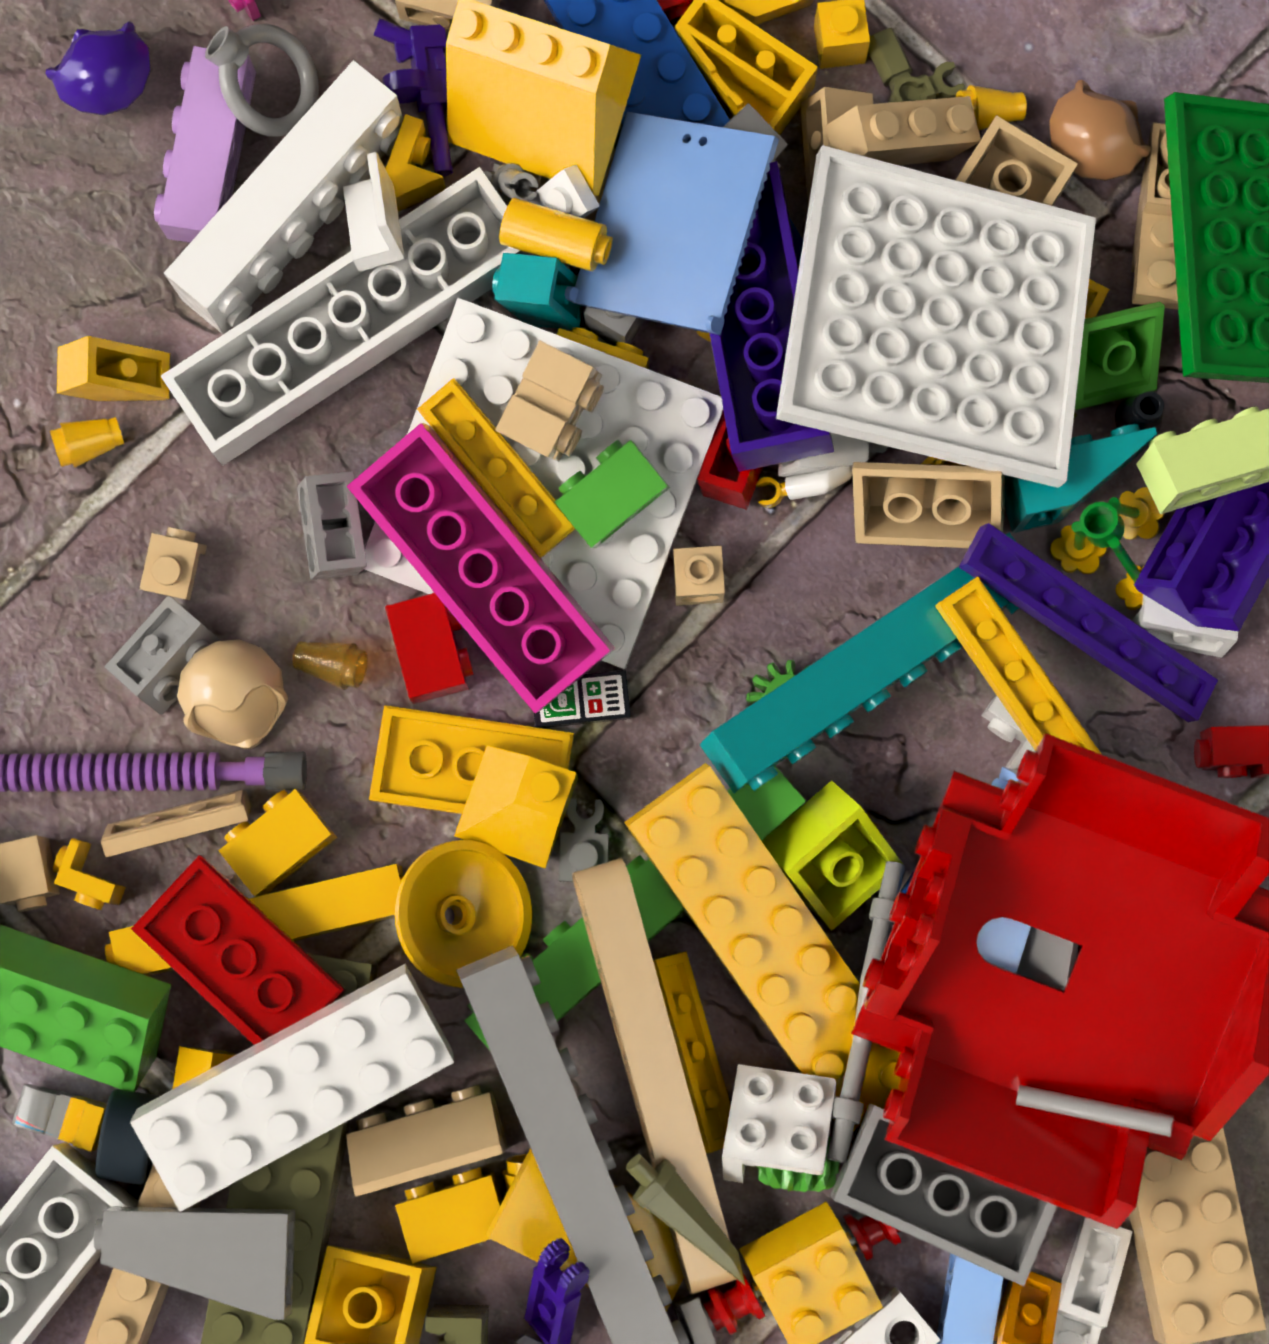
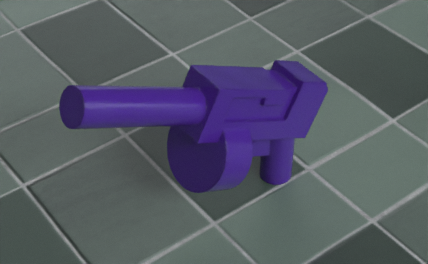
M379 18L373 36L393 43L397 62L404 63L410 59L412 69H401L386 74L382 79L383 84L397 95L399 103L417 101L418 112H425L428 134L431 139L430 147L434 173L442 176L451 175L453 169L444 111L447 110V72L444 55L447 38L445 28L440 24L410 26L408 30Z

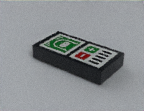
M626 670L584 674L544 709L534 713L535 727L551 728L631 719Z

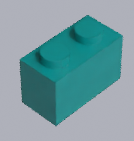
M503 253L501 266L496 269L493 276L494 300L520 321L532 326L562 328L565 330L580 327L583 306L573 304L565 299L566 288L568 286L575 287L578 278L558 258Z

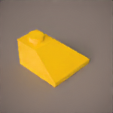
M487 745L454 837L485 843L496 848L500 853L546 869L578 780L577 773L531 756Z

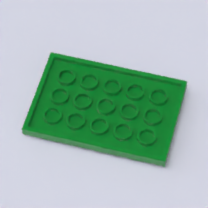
M1174 92L1164 98L1183 377L1269 383V104Z

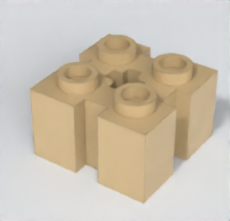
M539 340L522 374V381L515 395H512L495 431L559 462L563 454L570 456L576 448L583 430L575 425L583 409L591 413L593 412L604 391V386L599 382L602 374L594 367Z

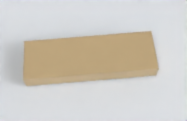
M242 789L108 824L101 839L105 857L248 821L251 803L247 790L244 791Z

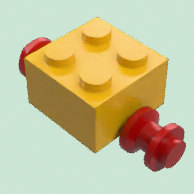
M826 1201L739 1248L755 1280L752 1283L754 1288L752 1289L743 1273L745 1285L737 1279L736 1286L724 1293L715 1287L710 1288L707 1291L711 1300L703 1305L716 1330L719 1331L726 1327L729 1334L733 1335L738 1332L737 1320L751 1313L759 1320L766 1317L757 1299L759 1297L762 1303L766 1301L788 1344H818L884 1308L855 1253L858 1251L855 1244L858 1245L865 1260L869 1261L873 1258V1246L884 1240H888L894 1246L902 1243L898 1235L900 1230L867 1215L857 1219L848 1213L843 1216V1219L852 1234L850 1235L848 1231L844 1232Z

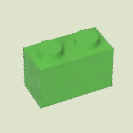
M619 440L615 441L596 457L600 463L597 468L587 476L582 471L577 472L558 488L563 495L555 501V504L591 548H597L670 489V486L631 440L624 446Z

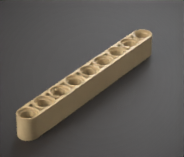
M619 858L572 873L576 895L652 1167L655 1169L663 1160H668L729 1239L627 867L623 859ZM669 1227L681 1272L691 1295L737 1280Z

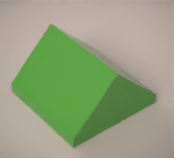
M1156 302L1085 319L1075 410L1157 390L1165 311L1164 304Z

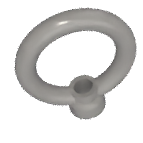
M253 24L235 33L225 26L210 41L206 49L205 58L219 67V83L224 100L234 116L250 130L265 136H286L318 100L319 81L314 62L304 45L287 30L271 24ZM269 43L277 46L291 58L297 68L301 86L299 100L295 108L283 117L271 118L257 112L246 101L239 87L238 69L247 59L249 47L254 44Z

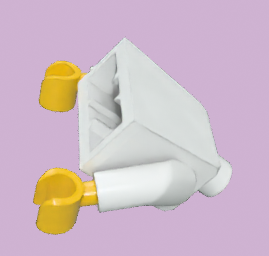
M831 433L835 452L779 463L778 476L786 477L785 482L778 483L771 477L759 479L756 487L772 485L776 487V494L772 499L761 500L758 503L765 508H773L781 502L784 496H788L790 500L826 494L850 480L853 462H868L869 452L884 453L888 446Z

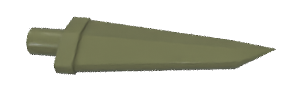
M640 1154L634 1156L626 1165V1170L641 1184L633 1199L745 1285L737 1249L676 1172V1168L665 1159L654 1169Z

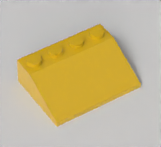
M458 0L446 41L448 142L504 163L519 165L523 170L548 179H552L564 168L576 164L593 195L599 196L641 54L474 0Z

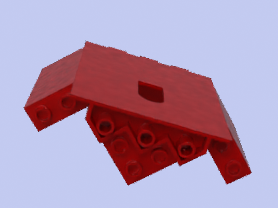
M1045 733L1035 752L1028 749L1025 751L1016 774V779L1019 780L1014 781L1010 779L1005 789L956 771L953 772L933 825H925L918 839L915 853L921 856L907 892L905 894L899 891L893 903L889 920L893 921L894 925L880 960L873 958L867 969L863 987L868 988L851 1034L900 1052L894 1070V1075L901 1077L898 1090L895 1088L891 1090L882 1115L883 1118L890 1120L885 1140L1118 1229L1137 1206L1147 1148L1182 1160L1186 1155L1193 1135L1211 1141L1269 1074V890L1259 887L1269 874V818ZM1000 917L1009 918L1081 945L1064 991L993 965L985 960L979 953L977 946L978 933L983 925L992 919ZM1020 1085L1171 1115L1174 1116L1172 1134L1169 1137L1016 1105L1018 1089Z

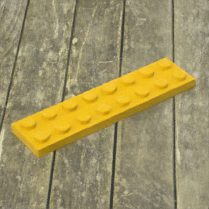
M704 763L626 820L624 824L799 1073L834 1078L836 1080L835 1097H840L853 1040L851 1032L855 1024L860 983L717 775L708 764ZM872 1042L859 1101L864 1104L860 1124L869 1103L884 1109L893 1088L898 1090L901 1077L894 1075L900 1052ZM854 1124L853 1131L859 1128L860 1125Z

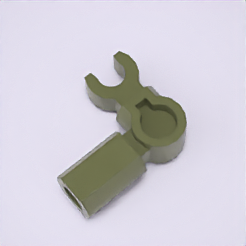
M890 27L870 36L868 53L883 85L889 86L892 91L888 103L953 98L959 90H965L963 83L949 87L942 80L943 77L952 74L955 69L954 62L940 64L932 76L928 77L923 74L914 77L910 75L913 69L893 28Z

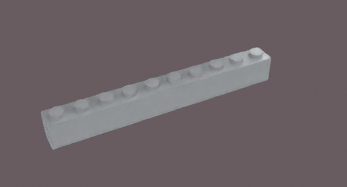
M510 946L457 969V973L577 1261L583 1262L590 1270L587 1285L612 1344H690L679 1319L670 1323L664 1307L671 1304L672 1300L661 1275L651 1277L646 1261L653 1259L654 1256L643 1231L639 1230L633 1233L627 1216L635 1213L624 1185L616 1188L613 1185L608 1171L616 1168V1164L605 1139L598 1142L594 1139L589 1125L598 1121L586 1093L578 1097L575 1093L570 1079L579 1075L567 1047L558 1051L551 1033L560 1029L550 1004L547 1001L539 1005L532 987L540 984V980L530 956L527 955L520 958L515 948Z

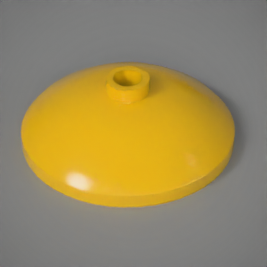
M456 840L439 844L420 855L402 878L395 902L397 935L405 954L422 974L439 984L454 988H464L457 969L510 946H513L519 957H521L529 940L532 925V905L527 885L513 862L490 845L473 840ZM448 907L454 912L452 924H449L445 918V912Z

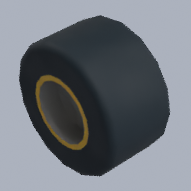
M120 1089L111 1092L105 1109L98 1142L95 1168L98 1178L140 1185L147 1181L152 1161L130 1122L137 1108L159 1097L158 1095L129 1092Z

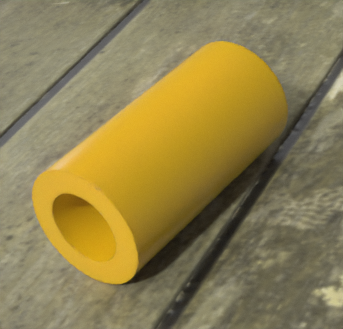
M512 198L505 210L499 235L501 245L538 256L558 258L564 264L591 272L596 269L598 264H606L613 238L607 235V226L605 224L517 198Z

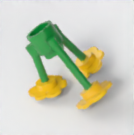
M1147 487L1139 488L1135 493L1125 491L1120 495L1119 499L1112 497L1108 503H1092L1083 510L1080 521L1067 525L1061 530V538L1055 539L1051 544V555L1055 559L1062 561L1061 567L1067 573H1073L1078 569L1083 574H1092L1099 567V557L1104 556L1106 549L1110 547L1127 571V578L1122 579L1116 585V594L1120 599L1125 600V605L1128 609L1137 610L1142 606L1143 594L1137 591L1134 583L1143 567L1135 565L1120 540L1122 536L1129 540H1133L1138 536L1144 539L1154 538L1159 532L1158 520H1161L1165 513H1159Z

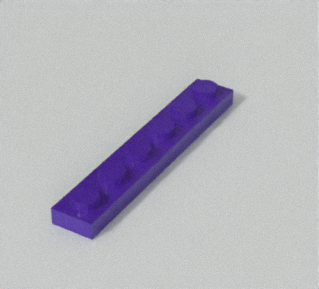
M988 523L980 526L959 568L974 578L978 576L984 585L1185 721L1193 722L1199 720L1218 679Z

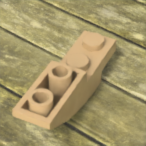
M1153 122L1148 141L1151 153L1145 158L1131 266V272H1134L1132 303L1147 305L1161 302L1165 305V308L1178 310L1166 124Z

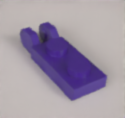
M557 1238L548 1244L539 1256L538 1265L533 1270L524 1319L545 1344L571 1343L581 1298L580 1290L588 1282V1274H590V1270L581 1261L572 1264L566 1270H560V1267L569 1258L570 1246L562 1238Z

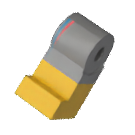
M24 1084L12 1124L93 1152L98 1149L107 1103L62 1090L59 1092L37 1085Z

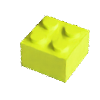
M832 780L762 841L805 905L831 931L881 888L887 861L903 864L863 808Z

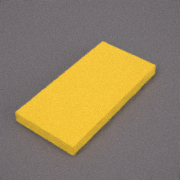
M384 705L369 800L462 815L487 745L531 756L569 770L574 733Z
M530 1148L486 1235L489 1239L538 1262L541 1252L548 1244L557 1238H562L570 1246L569 1258L560 1267V1270L563 1271L578 1261ZM627 1192L635 1210V1213L627 1216L633 1233L639 1230L643 1231L654 1256L653 1259L646 1261L651 1277L661 1275L671 1300H673L683 1280V1275L669 1226L645 1207H641L633 1199L634 1195ZM670 1304L664 1307L666 1312Z

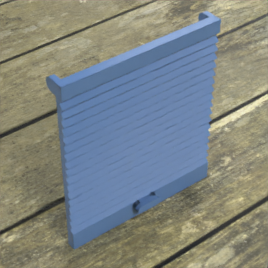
M627 112L601 197L600 206L595 217V222L605 224L607 226V235L613 238L611 252L606 264H598L593 272L580 268L575 287L568 286L565 290V299L580 306L721 335L725 322L724 315L727 313L730 295L733 294L732 287L736 284L735 277L739 274L738 267L742 265L741 258L744 256V248L747 246V239L750 237L749 230L753 227L752 220L756 218L755 211L759 208L758 201L761 199V191L764 190V182L767 180L766 173L770 170L769 163L773 161L779 139L773 135Z

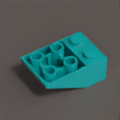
M1132 424L1112 430L1110 432L1111 437L1093 441L1090 434L1071 438L1067 481L1060 488L1005 475V508L1011 532L1017 533L1058 524L1134 460L1157 435L1156 427L1140 430L1138 424Z

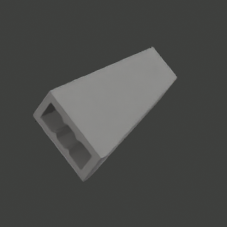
M114 1206L104 1210L103 1218L96 1221L94 1248L95 1250H101V1264L271 1319L284 1320L292 1313L295 1209L186 1208L180 1212L177 1207Z

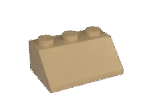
M853 462L856 543L969 548L980 526L989 523L1003 533L1005 475L1002 474V471H988L971 466Z
M476 1085L452 1092V1103L435 1108L431 1098L404 1106L406 1115L404 1117L387 1121L385 1112L356 1120L358 1130L346 1134L355 1197L503 1154L509 1147L493 1091L482 1094L480 1086Z

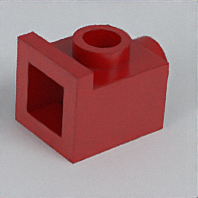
M1269 725L1210 727L1201 731L1200 739H1196L1194 744L1196 767L1202 768V770H1217L1218 778L1247 777V769H1250L1251 778L1268 776Z

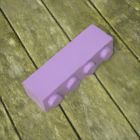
M193 46L191 61H185L182 67L181 88L185 91L182 106L177 105L173 112L172 131L176 134L173 150L168 149L166 151L163 162V175L167 178L165 192L164 194H158L154 208L155 221L158 222L167 239L190 243L232 197L246 127L234 116L224 100L219 83V67L205 58L207 48ZM248 55L243 65L238 69V82L244 98L250 105L256 71Z

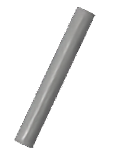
M1024 1085L1019 1086L1016 1105L1169 1137L1172 1134L1174 1116Z

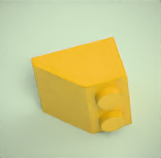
M327 1245L304 1344H419L437 1267L419 1262L412 1264L411 1260L391 1255Z

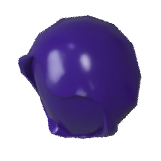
M128 21L121 29L116 31L76 30L72 43L61 63L56 67L46 69V76L52 80L62 102L82 113L104 116L127 109L143 93L151 72L150 51L146 43L135 32L136 27L132 22Z

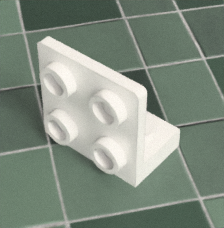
M738 1064L722 1153L723 1180L743 1183L746 1166H762L821 1175L824 1171L836 1080L829 1077Z

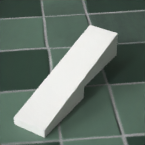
M1082 1217L1061 1280L1062 1286L1053 1344H1098L1101 1330L1107 1327L1133 1231L1122 1227L1115 1229L1087 1217Z

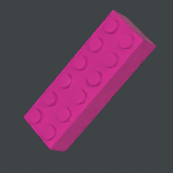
M420 423L346 486L534 713L544 709L615 649L612 643L430 425Z

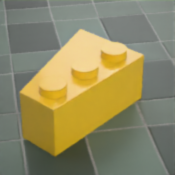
M694 0L675 25L676 33L730 120L749 103L781 135L799 110L800 103L807 99L815 87L818 66L719 0Z

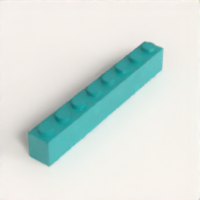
M1010 532L1006 534L1008 537L1016 541ZM958 566L713 730L699 745L733 793H736L748 784L753 791L759 789L779 774L774 768L775 765L788 758L792 765L817 748L812 741L824 732H826L830 739L854 723L850 716L851 713L862 706L867 713L871 712L891 697L887 690L898 681L904 688L909 686L928 672L924 663L935 656L942 663L962 649L963 646L935 605L972 581L974 577ZM984 585L1001 610L1007 608L1012 615L1020 609Z

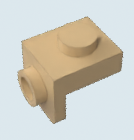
M168 527L166 536L151 533L140 590L190 600L200 554L205 555L207 545L195 543L196 533Z

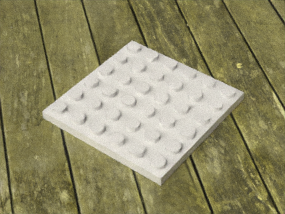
M822 145L816 155L776 419L983 470L1002 471L1003 475L1060 488L1067 481L1096 217Z
M457 298L417 408L451 379L455 378L497 427L512 395H515L522 381V374L540 340L594 367L602 374L599 382L604 386V391L593 412L591 413L583 409L575 425L583 430L576 448L570 456L563 454L559 462L503 435L557 500L563 495L558 488L574 474L582 471L587 476L597 468L600 463L596 457L617 440L623 446L630 440L633 441L670 486V489L597 548H591L579 532L575 530L541 558L615 647L601 661L626 669L695 488L701 466L722 415L723 405L721 396ZM417 409L408 433L420 423L429 425ZM375 522L365 547L367 567L364 569L424 593H434Z

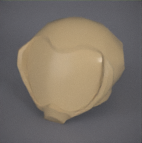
M242 640L216 641L196 652L181 671L177 695L185 714L183 722L189 731L227 745L241 747L242 749H252L263 742L262 738L269 734L288 701V695L283 687L280 667L261 647Z

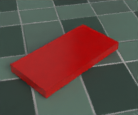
M199 855L131 928L134 933L253 1045L330 1005L346 991L340 983L202 855Z

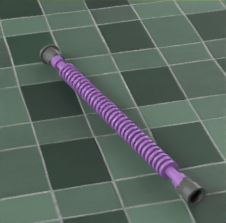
M173 752L171 758L169 753H160L159 758L157 753H148L146 757L144 753H135L134 758L132 753H123L122 756L119 753H110L109 757L107 753H98L97 756L94 753H86L84 757L81 753H73L72 757L69 753H61L59 757L56 753H49L47 757L43 753H36L35 756L33 754H23L22 757L20 754H11L10 756L8 754H0V792H7L8 790L20 792L21 789L23 792H32L33 789L36 792H44L46 789L49 792H57L58 788L62 792H69L71 788L74 792H81L83 787L85 791H94L96 788L97 791H107L108 787L110 791H119L120 788H122V791H131L133 786L135 791H144L145 786L148 791H156L158 786L160 791H169L170 785L173 791H181L183 786L186 791H193L195 784L198 791H206L207 785L211 791H218L220 781H245L247 786L265 785V790H305L307 781L305 752H265V757H246L245 762H220L218 752H210L209 757H207L205 752H198L196 760L193 752H185L184 758L180 752Z

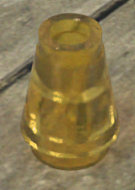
M300 641L293 654L294 669L301 670L342 690H346L349 687L358 688L362 684L367 670V652L358 649L355 643H307Z

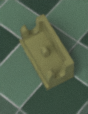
M435 1304L426 1316L425 1332L436 1335L446 1333L444 1339H440L438 1344H488L489 1305Z

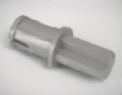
M494 163L492 171L485 170L484 172L502 200L511 201L512 198L531 202L537 195V192L530 190L531 187L538 188L536 178L526 173L519 165L513 163Z

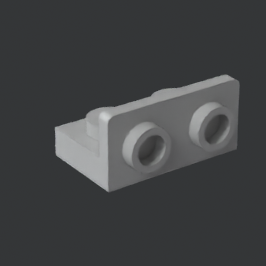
M167 596L105 665V668L139 699L157 713L163 714L178 700L177 695L181 671L193 655L212 643L221 640L173 598Z

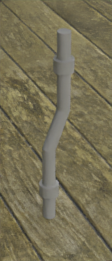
M886 862L879 897L873 898L869 919L873 921L860 979L855 1022L868 991V988L863 987L867 969L873 958L880 960L892 925H894V922L889 920V915L895 898L900 891L905 865L898 862ZM853 1035L840 1097H835L831 1115L835 1122L827 1159L846 1163L854 1124L860 1125L864 1104L859 1101L872 1046L871 1041Z

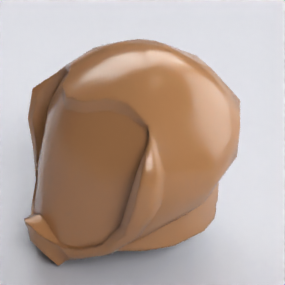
M1078 80L1073 90L1057 100L1049 121L1051 147L1078 163L1074 171L1078 176L1104 181L1125 176L1133 171L1143 157H1147L1151 153V147L1145 144L1142 139L1138 121V110L1134 101L1118 100L1096 93L1090 89L1088 83L1084 80Z

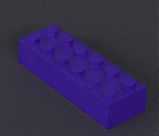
M777 161L769 163L770 170L766 173L767 180L764 182V190L761 191V199L758 201L759 208L755 211L756 218L752 220L753 227L749 230L750 237L747 239L744 256L741 258L742 265L738 267L739 274L735 277L736 284L732 287L733 294L730 295V303L727 305V313L724 315L725 322L721 335L710 333L731 454L739 472L835 452L831 432L776 419L799 272L788 206Z

